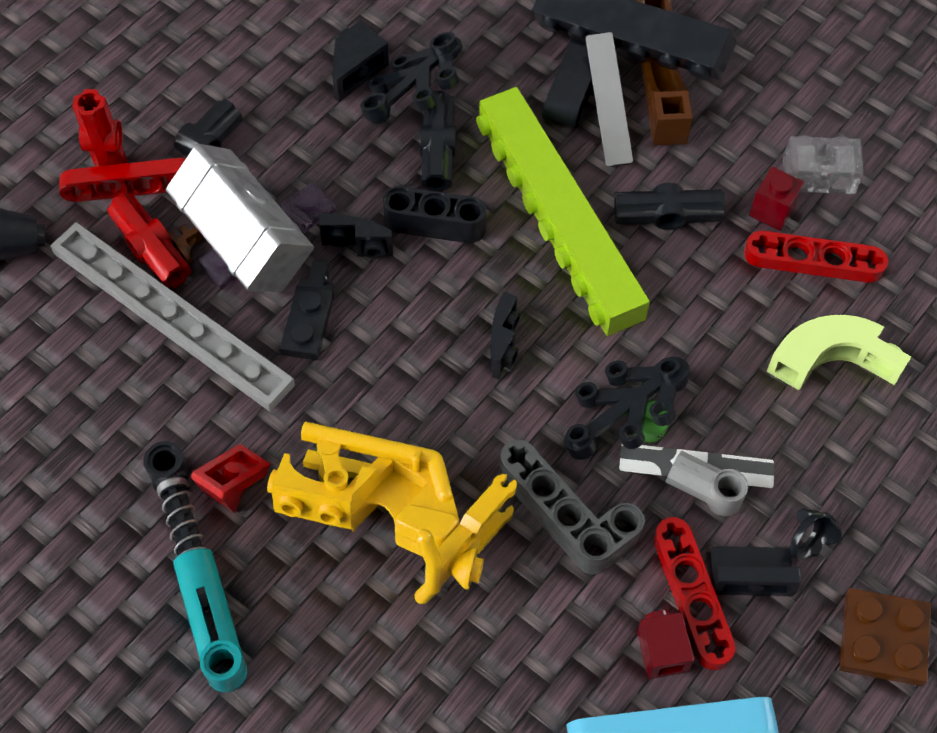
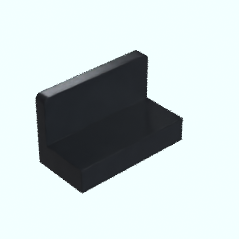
M713 546L710 549L711 582L716 595L793 596L801 584L800 567H792L789 548Z

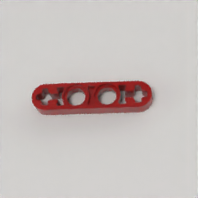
M186 158L66 170L59 176L60 196L67 201L83 202L111 199L122 193L125 195L133 194L134 196L167 193L166 188ZM142 177H152L151 179H142ZM105 181H117V182H115V183H108V182H105Z
M756 231L748 237L744 249L745 259L756 267L866 283L880 280L889 262L886 253L875 246L770 231ZM757 245L764 246V251L766 252L760 253ZM777 247H782L780 256H776L778 252ZM799 248L806 253L807 258L795 260L790 257L788 250ZM835 253L842 258L843 263L831 265L825 260L824 255ZM853 257L854 260L852 264H854V266H849L851 258ZM865 260L872 261V266L875 268H868V263Z
M666 518L658 524L655 532L654 545L678 610L682 612L687 634L697 660L706 669L713 671L721 670L730 663L734 656V639L691 528L680 518ZM667 530H671L674 535H681L678 542L680 555L675 558L673 557L676 549L672 540H664ZM680 565L692 566L696 570L698 578L692 583H684L677 578L675 569ZM694 602L706 603L711 609V618L706 621L696 620L690 613V605ZM714 626L718 627L711 634L714 644L725 648L720 658H717L714 653H707L705 651L710 644L707 630Z

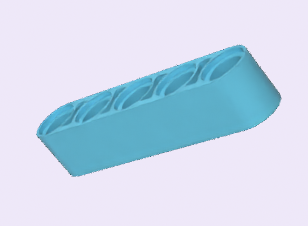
M754 697L588 717L571 721L566 725L568 733H779L772 699L769 697Z

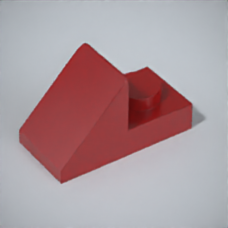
M238 444L194 470L191 479L207 496L232 513H235L243 490L267 475L270 463L243 445Z

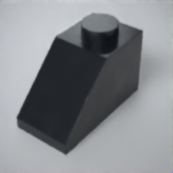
M361 20L352 27L344 29L335 38L332 78L335 98L338 101H341L389 65L388 43Z

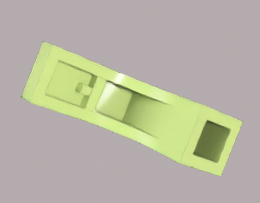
M829 315L809 320L792 330L774 352L767 372L800 390L812 371L819 365L829 361L843 360L858 364L895 385L911 356L904 353L898 346L879 339L884 326L857 316Z

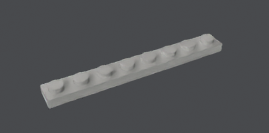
M77 222L50 245L56 256L269 412L295 386L294 378Z

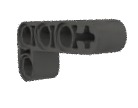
M512 440L502 448L500 454V475L507 474L505 484L508 486L511 481L516 480V497L584 573L594 575L604 572L639 543L645 519L644 514L637 506L630 503H621L597 519L527 441ZM543 487L550 490L552 494L547 497H541L533 491ZM563 516H570L578 523L574 526H566L558 519ZM619 522L628 523L633 527L634 531L622 532L617 529L615 524ZM589 545H595L600 547L604 554L592 556L584 548Z

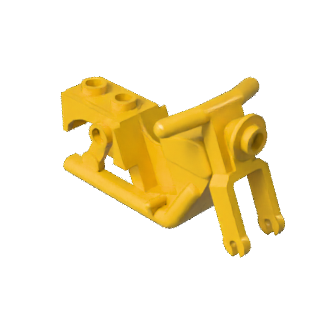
M304 422L301 430V440L317 443V451L307 450L303 460V467L318 470V477L321 482L304 477L294 470L290 462V454L284 453L278 470H272L267 486L268 493H272L273 508L276 513L311 520L329 526L352 529L354 532L380 505L385 507L393 517L396 544L422 556L426 563L425 583L415 592L417 603L426 604L440 592L441 587L451 575L464 589H469L471 582L479 583L484 559L478 558L477 554L512 519L514 512L512 505L506 508V511L503 513L499 511H501L506 500L515 494L517 486L515 479L507 487H502L507 480V474L496 476L488 489L465 513L459 524V517L443 457L439 452L428 448ZM341 449L378 458L373 463H367L341 457L339 453ZM348 477L354 478L348 485Z

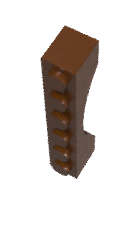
M634 0L672 12L671 0ZM648 57L646 61L640 60L653 146L687 144L693 117L689 92L681 79L679 68L677 70L667 69L661 66L658 60Z

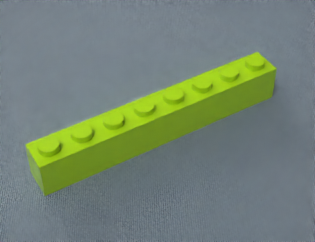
M514 87L480 100L479 116L476 117L480 133L483 136H488L497 161H503L511 185L514 188L518 187L521 191L524 206L529 214L534 213L537 218L538 227L545 241L550 240L559 266L562 269L566 268L571 275L573 289L578 297L583 296L587 302L589 315L596 326L600 325L606 336H610L645 321L650 304L649 299L519 89Z

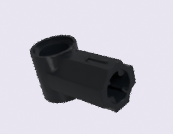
M226 99L218 100L196 124L189 122L181 127L175 137V149L188 156L198 144L221 148V143L243 121L242 114L230 101Z

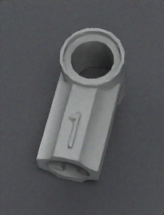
M682 450L673 463L666 479V483L706 502L712 512L723 517L732 516L738 512L748 491L747 479L738 470H721ZM718 489H730L734 492L735 497H726Z

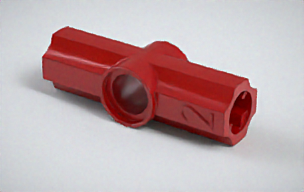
M85 89L80 95L74 96L72 108L79 123V143L82 151L90 152L95 167L128 163L122 147L123 131L120 120H113L106 98L101 96L97 89Z
M122 193L112 199L111 205L106 210L110 219L124 235L125 241L136 259L141 264L145 262L160 283L167 288L173 287L175 289L185 283L186 278L192 273L190 266L173 246V242L162 223L157 218L152 219L133 194L125 195Z

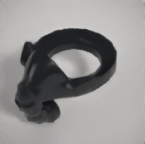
M806 508L800 509L796 513V518L800 525L792 537L790 552L794 558L803 560L810 555L818 556L823 545H831L840 541L842 531L839 527V522L828 512H819ZM814 523L811 535L804 544L798 547L804 532Z

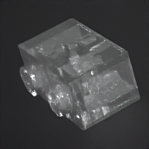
M790 136L783 155L784 172L804 181L801 192L855 194L864 174L860 139L845 137Z

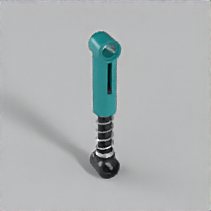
M168 441L157 442L146 451L143 458L144 467L153 483L154 490L164 500L162 510L168 514L166 524L172 528L170 539L176 542L174 553L178 557L173 561V566L200 659V668L212 688L224 693L232 692L244 683L247 676V665L241 651L213 552L202 547L200 539H202L203 535L198 533L196 526L199 520L194 519L192 513L195 506L190 505L188 499L191 492L187 491L190 476L189 467L179 446ZM166 463H174L170 470L159 471ZM210 611L212 612L219 637L217 641H213L206 613ZM223 659L234 661L232 668L228 672L223 674L214 672V668L219 661Z

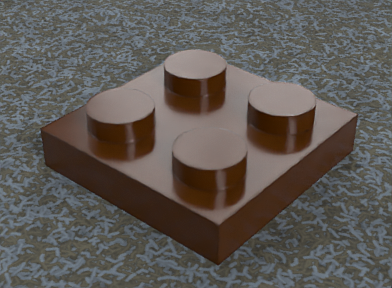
M848 588L845 593L839 671L923 687L927 683L931 603Z

